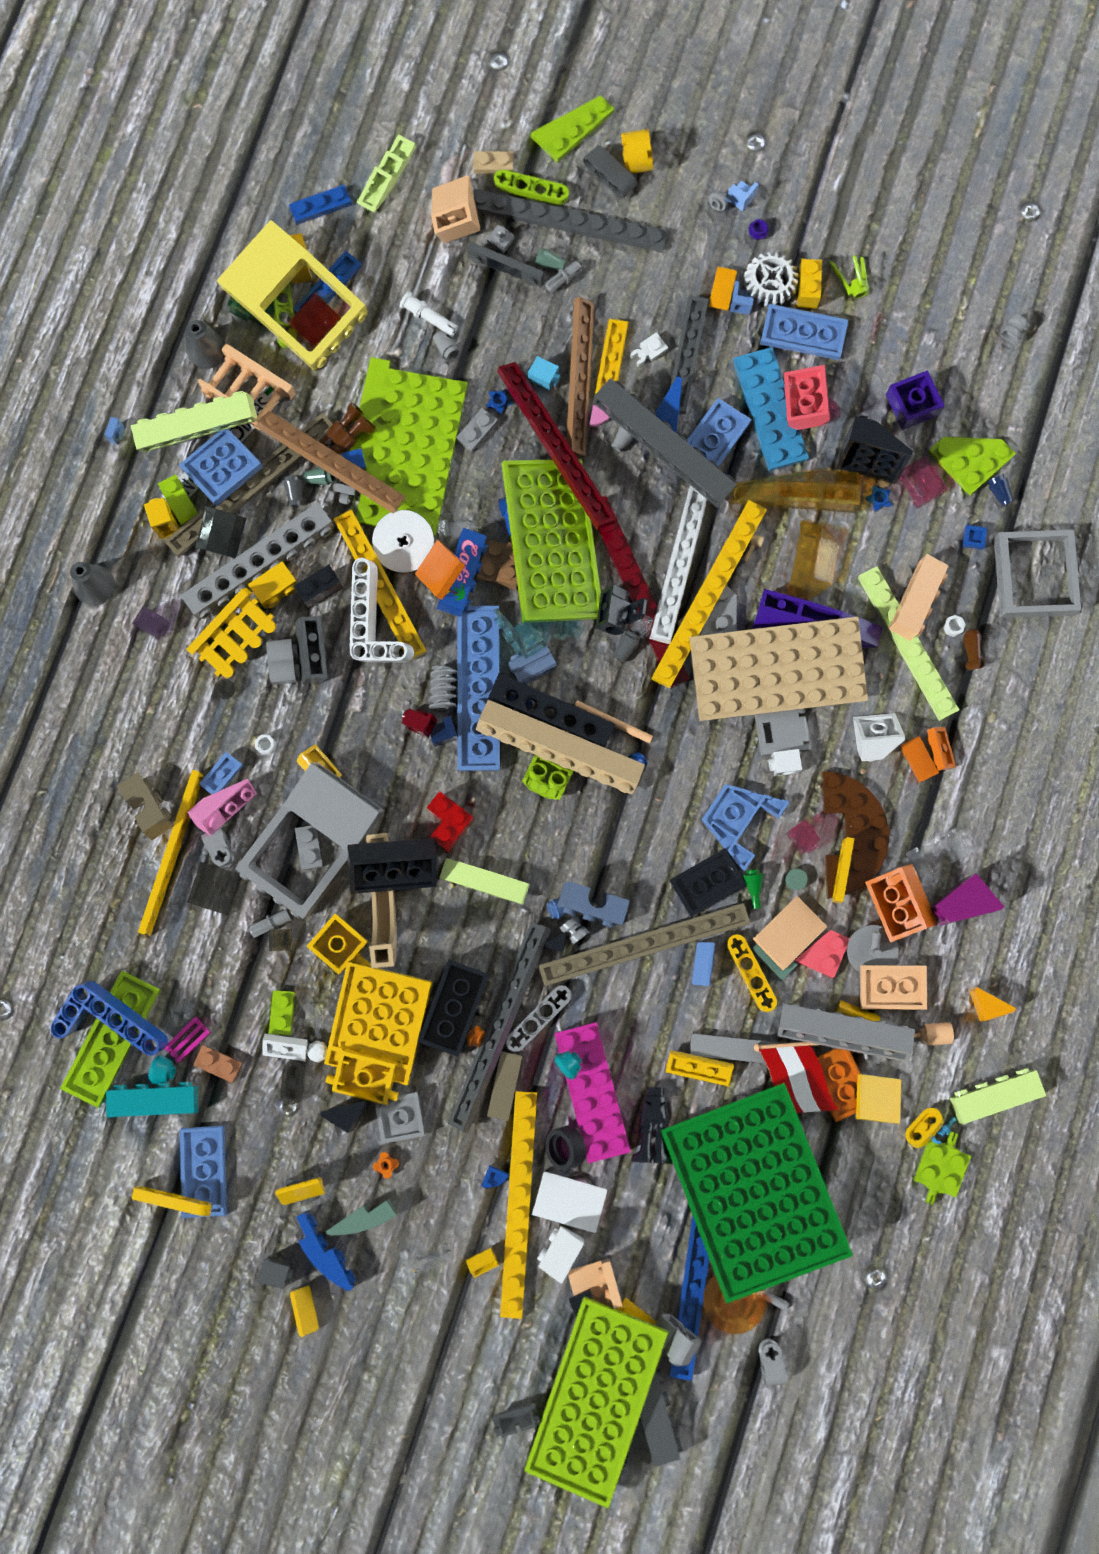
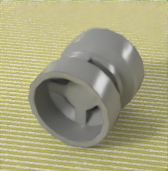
M1014 314L1009 319V324L1004 326L1001 331L1003 339L1012 344L1018 343L1022 337L1021 334L1026 332L1029 327V322L1024 317Z
M577 915L560 927L561 931L568 935L572 945L589 934L587 928L582 927L580 924L581 920Z

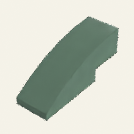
M389 1199L371 1211L365 1204L328 1229L326 1233L328 1235H346L369 1230L395 1217L398 1212Z

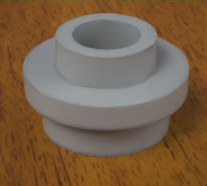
M722 191L713 192L709 196L711 207L715 210L723 211L727 207V195Z

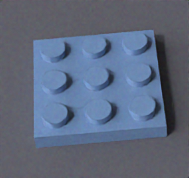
M229 429L216 433L179 464V467L215 506H218L263 468L259 460Z

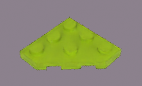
M943 437L927 452L970 496L1016 455L1002 439Z

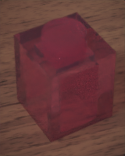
M806 819L786 833L800 854L805 851L809 854L819 847L816 843L821 839Z

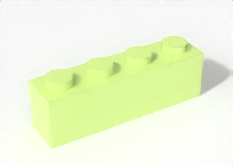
M1028 1067L1015 1071L1017 1074L1015 1076L1009 1077L1008 1074L995 1078L996 1082L989 1085L986 1081L976 1084V1089L967 1091L966 1088L954 1092L955 1096L949 1099L958 1123L966 1124L1046 1096L1037 1070H1029Z

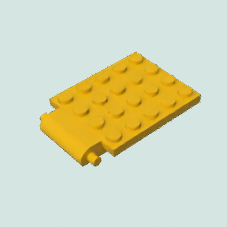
M353 961L347 962L324 1062L326 1065L337 1067L335 1076L328 1074L325 1083L333 1085L332 1092L386 1106L389 1103V1099L398 1100L399 1093L392 1091L394 1082L409 1085L432 981L380 968H371L369 965Z

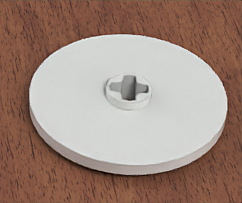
M398 510L394 514L389 513L384 516L376 525L372 538L373 550L378 560L386 568L401 573L412 572L419 568L433 547V531L429 523L419 514L407 510ZM406 536V541L409 542L408 545L400 547L401 543L398 539Z

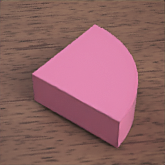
M593 405L589 427L600 426V424L609 420L610 417L596 405Z

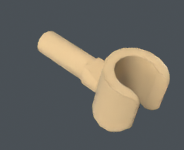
M754 535L752 537L743 561H748L754 547H762L763 536Z

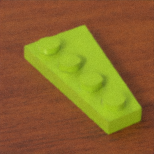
M600 95L531 132L530 137L559 163L614 113V107Z

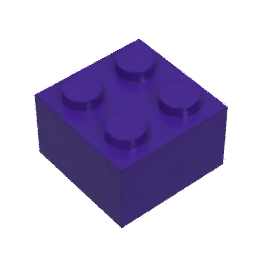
M928 370L891 384L885 394L902 430L939 416L945 407Z

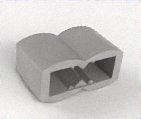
M292 639L266 642L271 684L297 683V677H301L300 665L295 662V657L299 656L297 644H293Z
M661 1314L655 1325L669 1331L662 1352L666 1353L669 1357L668 1360L675 1366L689 1365L701 1344V1340L672 1315Z

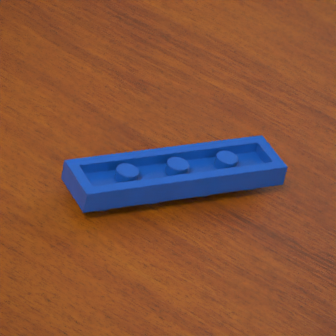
M345 251L328 270L345 285L362 265L360 261ZM320 278L293 310L310 324L337 293Z

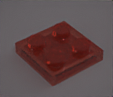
M314 293L291 318L288 324L315 349L340 321L341 317L317 293Z

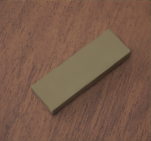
M501 1051L487 1114L488 1117L509 1121L523 1056Z

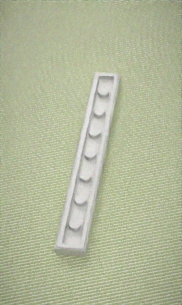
M692 486L689 487L649 638L666 644L671 643L707 504V499Z

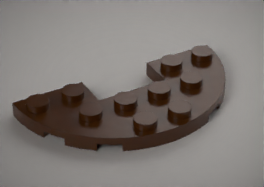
M823 771L821 773L823 814H844L845 838H854L845 895H848L865 886V882L873 879L881 868L889 845L888 822L880 802L862 783L840 773ZM840 855L825 856L827 899L833 897Z

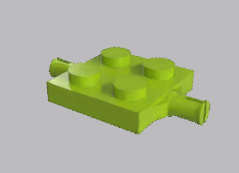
M951 1131L949 1133L946 1143L936 1144L930 1140L925 1145L913 1178L914 1181L925 1185L929 1189L925 1202L934 1205L938 1193H946L955 1198L957 1197L971 1158L970 1155L960 1152L954 1147L959 1135Z

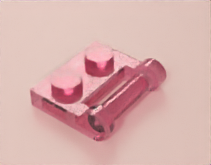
M927 456L906 466L899 477L914 500L913 504L916 508L921 507L948 490ZM911 473L912 477L914 478V480L916 481V483L918 484V486L920 487L925 496L921 497V495L915 488L914 484L908 477V474Z

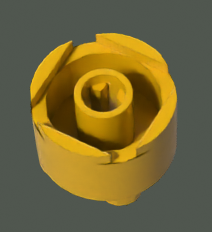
M649 129L621 133L625 168L631 174L654 170Z

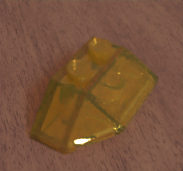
M800 521L787 595L810 601L832 585L839 544L821 524Z

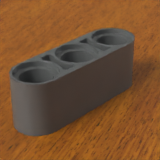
M597 145L583 158L587 169L620 199H623L637 186L635 177L602 146Z

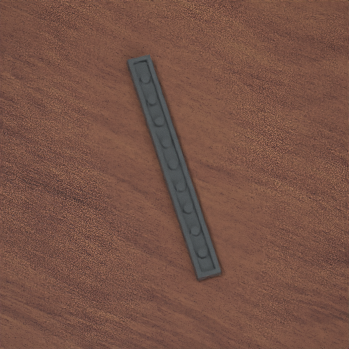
M473 190L476 211L479 213L663 253L667 230L483 190Z
M533 922L530 923L448 1124L468 1133L550 934L551 929Z

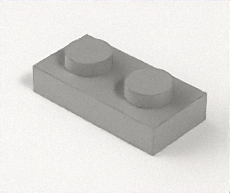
M481 408L456 437V441L470 452H473L496 426L498 420Z
M312 825L295 828L301 870L324 867L318 830Z

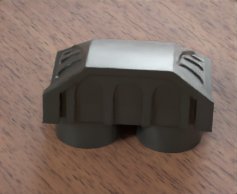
M205 507L195 548L236 558L246 518L219 509Z

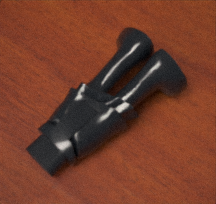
M647 1087V1096H644L646 1101L642 1105L638 1125L640 1129L637 1133L642 1134L640 1150L632 1155L631 1162L652 1163L651 1140L652 1131L655 1130L656 1141L653 1163L673 1164L671 1156L666 1152V1143L661 1130L669 1127L668 1110L665 1102L667 1098H664V1088Z

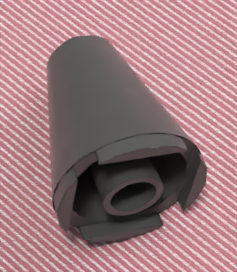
M200 320L189 322L186 326V354L188 359L201 369L217 367L220 364L219 362L225 358L222 352V348L225 345L223 337Z
M77 562L71 567L72 584L79 600L87 605L96 606L104 604L113 595L116 584L113 575L108 569L87 562Z

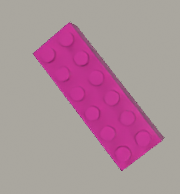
M597 1022L554 1033L559 1053L568 1050L570 1053L575 1051L583 1061L580 1063L582 1069L577 1077L572 1080L566 1077L579 1131L586 1146L588 1164L630 1153Z

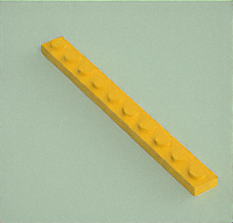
M748 500L651 678L652 680L669 689L671 688L691 651L689 637L700 635L767 511L766 508Z
M515 1092L500 1317L522 1319L537 1092Z

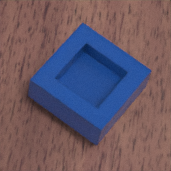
M966 525L964 527L962 547L983 550L985 548L987 528Z

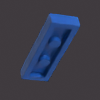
M345 184L289 204L296 225L352 206Z

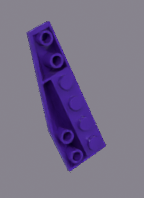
M764 589L752 629L856 616L808 600ZM858 618L862 647L877 648L883 627Z

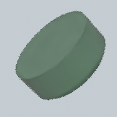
M792 869L785 877L786 885L795 891L804 888L808 881L806 873L801 869Z

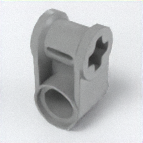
M220 827L211 836L207 833L202 834V841L213 863L222 869L232 867L235 857L224 829ZM223 854L226 855L224 857V862L220 861L222 859L221 855Z
M772 1339L762 1340L759 1344V1355L765 1386L787 1383L788 1376L781 1348ZM769 1347H772L774 1350L771 1352L772 1355L769 1356L767 1352H769Z

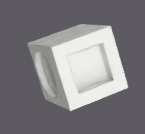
M799 749L774 752L771 755L769 769L774 771V776L797 774L802 771Z

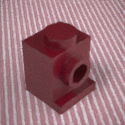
M409 708L403 713L401 723L408 730L429 738L438 720L431 713L427 714L423 710L417 709L414 711Z

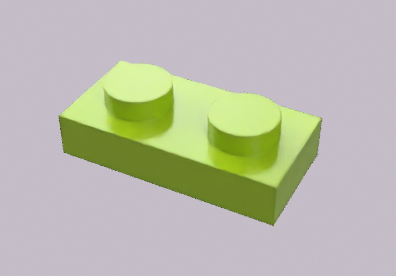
M273 990L269 1034L292 1035L296 992Z

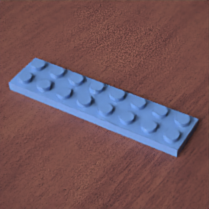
M469 606L467 612L463 611L460 617L457 616L458 771H500V740L483 735L476 730L489 694L500 673L499 606Z

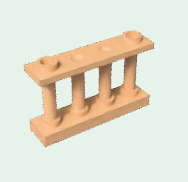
M227 343L222 348L225 362L209 383L202 379L198 381L201 392L208 398L212 396L214 398H228L240 389L248 376L251 377L253 375L258 381L249 394L253 397V402L265 387L270 386L274 389L275 393L257 416L258 420L268 411H272L281 398L287 397L292 400L296 394L292 385ZM235 365L239 366L242 372L228 391L223 394L217 390L216 387L229 369ZM254 421V422H251V423H250V424H251L252 426H254L256 429L260 430L259 428L256 427V426H257V421Z

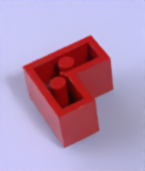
M439 791L426 807L431 814L442 821L430 838H434V843L449 853L474 822V818Z

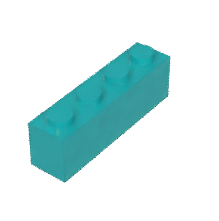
M192 1082L178 1083V1087H170V1083L157 1084V1088H148V1084L135 1085V1089H127V1085L113 1086V1090L106 1091V1117L199 1112L198 1086H192Z

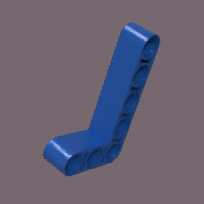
M87 981L73 988L50 1026L51 1034L57 1039H62L74 1033L89 1012L146 1055H155L168 1045V1038L161 1030L94 981ZM84 989L87 990L88 996L84 993ZM101 1001L104 1003L105 1009L102 1007ZM118 1014L122 1017V1021L119 1020ZM135 1027L139 1029L140 1034L135 1031ZM152 1039L156 1042L157 1047L153 1045Z

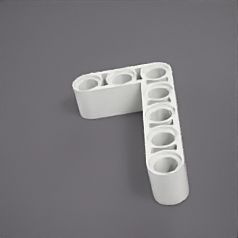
M358 558L352 567L350 655L353 659L362 662H409L414 656V649L409 644L402 642H375L378 569L374 562L365 558ZM367 564L368 569L363 573L362 569ZM367 585L366 593L362 594L363 586ZM366 606V612L362 615L361 609ZM365 626L366 632L361 636V629ZM364 647L365 654L361 657L360 650ZM384 647L385 653L380 657L379 651ZM403 647L405 652L404 655L400 657L399 650Z

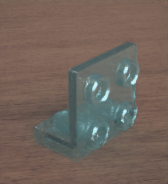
M498 608L494 610L497 616L494 620L499 628L503 629V637L508 644L511 643L516 654L521 653L527 659L547 646L544 639L530 623L521 622L513 627Z

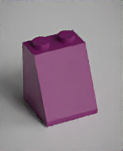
M977 873L964 878L930 906L940 926L990 914L1004 908L1003 904Z

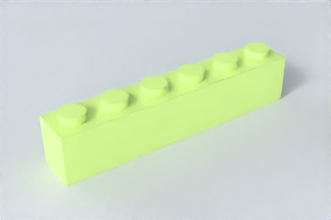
M244 391L233 393V396L228 398L217 397L211 403L200 402L190 409L179 408L175 410V413L169 415L168 413L156 415L155 419L138 420L137 424L131 425L136 449L145 453L258 421L253 397Z

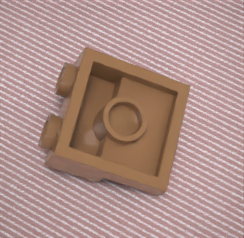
M488 539V546L482 559L477 580L517 591L518 585L512 543L504 544Z

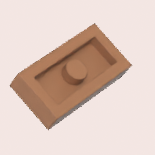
M202 1045L193 1066L234 1083L243 1062Z

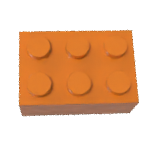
M913 864L900 867L865 882L890 942L938 924Z

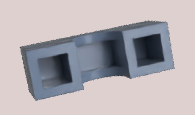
M564 882L557 907L564 909L563 913L573 916L579 913L583 915L582 919L592 922L598 919L603 921L602 925L615 928V925H623L630 900L611 894H603L601 903L597 907H593L588 899L589 887L573 882Z

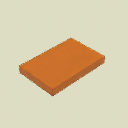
M437 540L415 572V575L437 598L442 600L465 567V564L442 542Z
M835 1048L817 1056L824 1073L829 1094L839 1109L830 1111L834 1122L855 1114L857 1107L858 1075L861 1073L851 1051Z

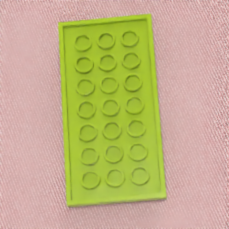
M388 368L375 426L377 431L373 435L366 472L406 496L404 503L397 511L407 510L422 516L429 523L434 538H436L468 383ZM360 495L356 513L359 524L376 527L384 516L391 513L365 495Z
M553 460L503 461L501 465L522 622L597 619L601 590L591 520Z
M584 1297L524 1472L609 1508L669 1331Z

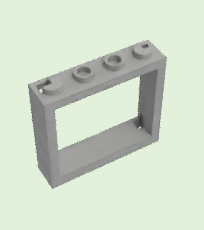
M1074 530L999 532L995 536L994 548L1000 618L1075 616L1083 608L1082 596L1080 597L1079 589L1081 588L1082 581L1081 577L1078 576L1080 560L1076 556L1078 539L1074 535ZM1064 540L1070 605L1014 607L1008 542Z

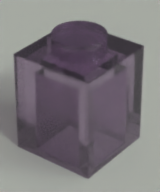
M143 606L132 624L140 631L159 641L160 637L167 633L169 622L164 617Z

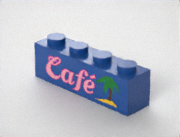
M466 528L462 529L454 554L465 564V567L442 600L439 599L436 609L458 617L461 616L463 611L467 612L470 604V599H467L469 592L473 593L476 581L473 578L475 574H479L482 565L479 559L481 555H485L488 546L485 543L486 535Z

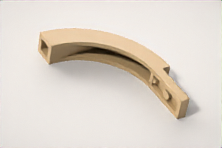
M388 833L366 835L367 843L389 842ZM394 891L371 892L373 915L372 941L369 946L371 968L394 966L397 951Z

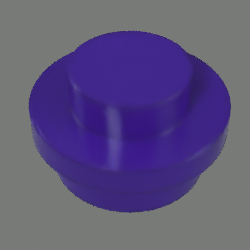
M761 219L753 221L748 229L749 235L755 240L764 239L769 231L768 225Z

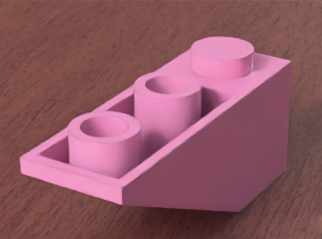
M245 779L203 798L187 813L196 827L211 836L257 793L250 781Z

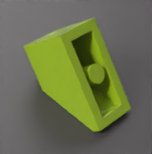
M176 474L157 483L181 526L198 514L183 483Z

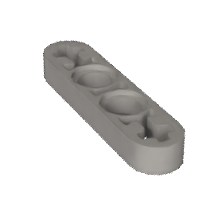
M562 985L557 986L509 1034L506 1044L511 1051H521L569 1003L571 999L569 988ZM558 990L561 992L567 991L565 995L567 999L565 1001L561 999L557 1003L560 1005L558 1009H556L553 1003L548 1001L550 997L553 1000L557 998L556 992ZM547 1004L552 1007L553 1013L550 1017H543L541 1015L540 1009L543 1005ZM529 1020H534L538 1025L537 1030L533 1033H529L525 1029V1024ZM522 1028V1031L530 1036V1038L526 1041L525 1037L520 1040L521 1047H512L511 1038L513 1036L515 1038L519 1037L521 1033L518 1030Z

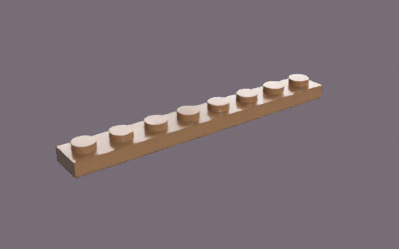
M582 297L574 299L566 441L578 458L586 457L594 303Z
M268 411L257 421V428L394 514L404 503L406 496L273 412Z

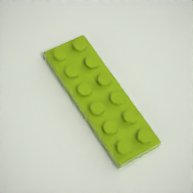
M121 970L110 993L146 1019L161 989ZM118 1014L119 1020L122 1021V1017ZM96 1018L60 1089L100 1108L106 1097V1091L110 1090L132 1044ZM135 1027V1031L139 1034V1029Z

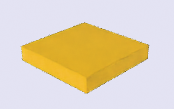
M858 1075L856 1119L900 1124L901 1079Z

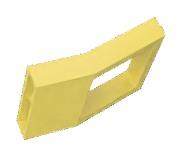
M272 220L265 225L216 280L226 293L256 317L314 371L326 364L329 355L339 349L340 343L345 338L351 336L354 331L353 328L358 323H362L368 313L366 305ZM305 266L309 267L351 306L347 313L311 352L307 351L265 312V309Z

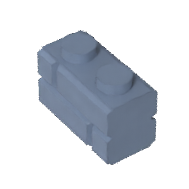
M540 643L531 646L529 652L523 655L522 653L513 655L510 658L511 661L508 662L516 681L525 685L557 669V664L547 645H540Z

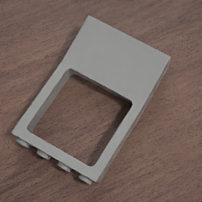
M310 763L283 806L235 869L240 872L239 875L243 879L255 883L259 891L274 897V902L290 909V913L293 916L304 919L311 915L348 865L347 845L363 844L366 840V835L370 834L385 810L320 763ZM293 812L342 847V853L306 901H303L256 866L259 857Z

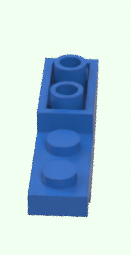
M308 1211L297 1216L296 1218L306 1236L298 1242L306 1256L330 1281L347 1291L352 1290L355 1287L354 1282H356L353 1272L350 1269H346L343 1263L346 1259L340 1249L337 1250L335 1246L329 1250L326 1249V1246H328L327 1241L322 1233L319 1235L316 1229L318 1224L312 1213L309 1215Z

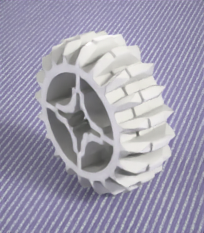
M768 252L766 257L760 254L758 259L754 258L752 263L748 264L747 271L744 274V286H747V293H751L750 297L753 299L758 298L757 304L763 301L765 307L768 303L776 305L778 302L782 305L785 300H790L791 295L795 294L799 275L796 273V266H791L792 261H785V255L780 258L777 252L774 256H771L770 252ZM757 273L760 275V279L762 280L760 285L756 280ZM781 275H784L786 279V286L782 283Z

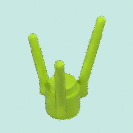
M853 256L857 278L851 281V286H849L833 261H830V266L846 288L848 296L853 295L854 299H859L869 294L870 289L867 282L864 257L860 258V271L857 256Z

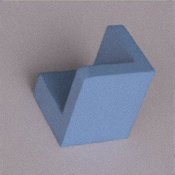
M735 281L730 312L750 315L753 305V298L750 297L751 293H747L744 289H738L739 281Z

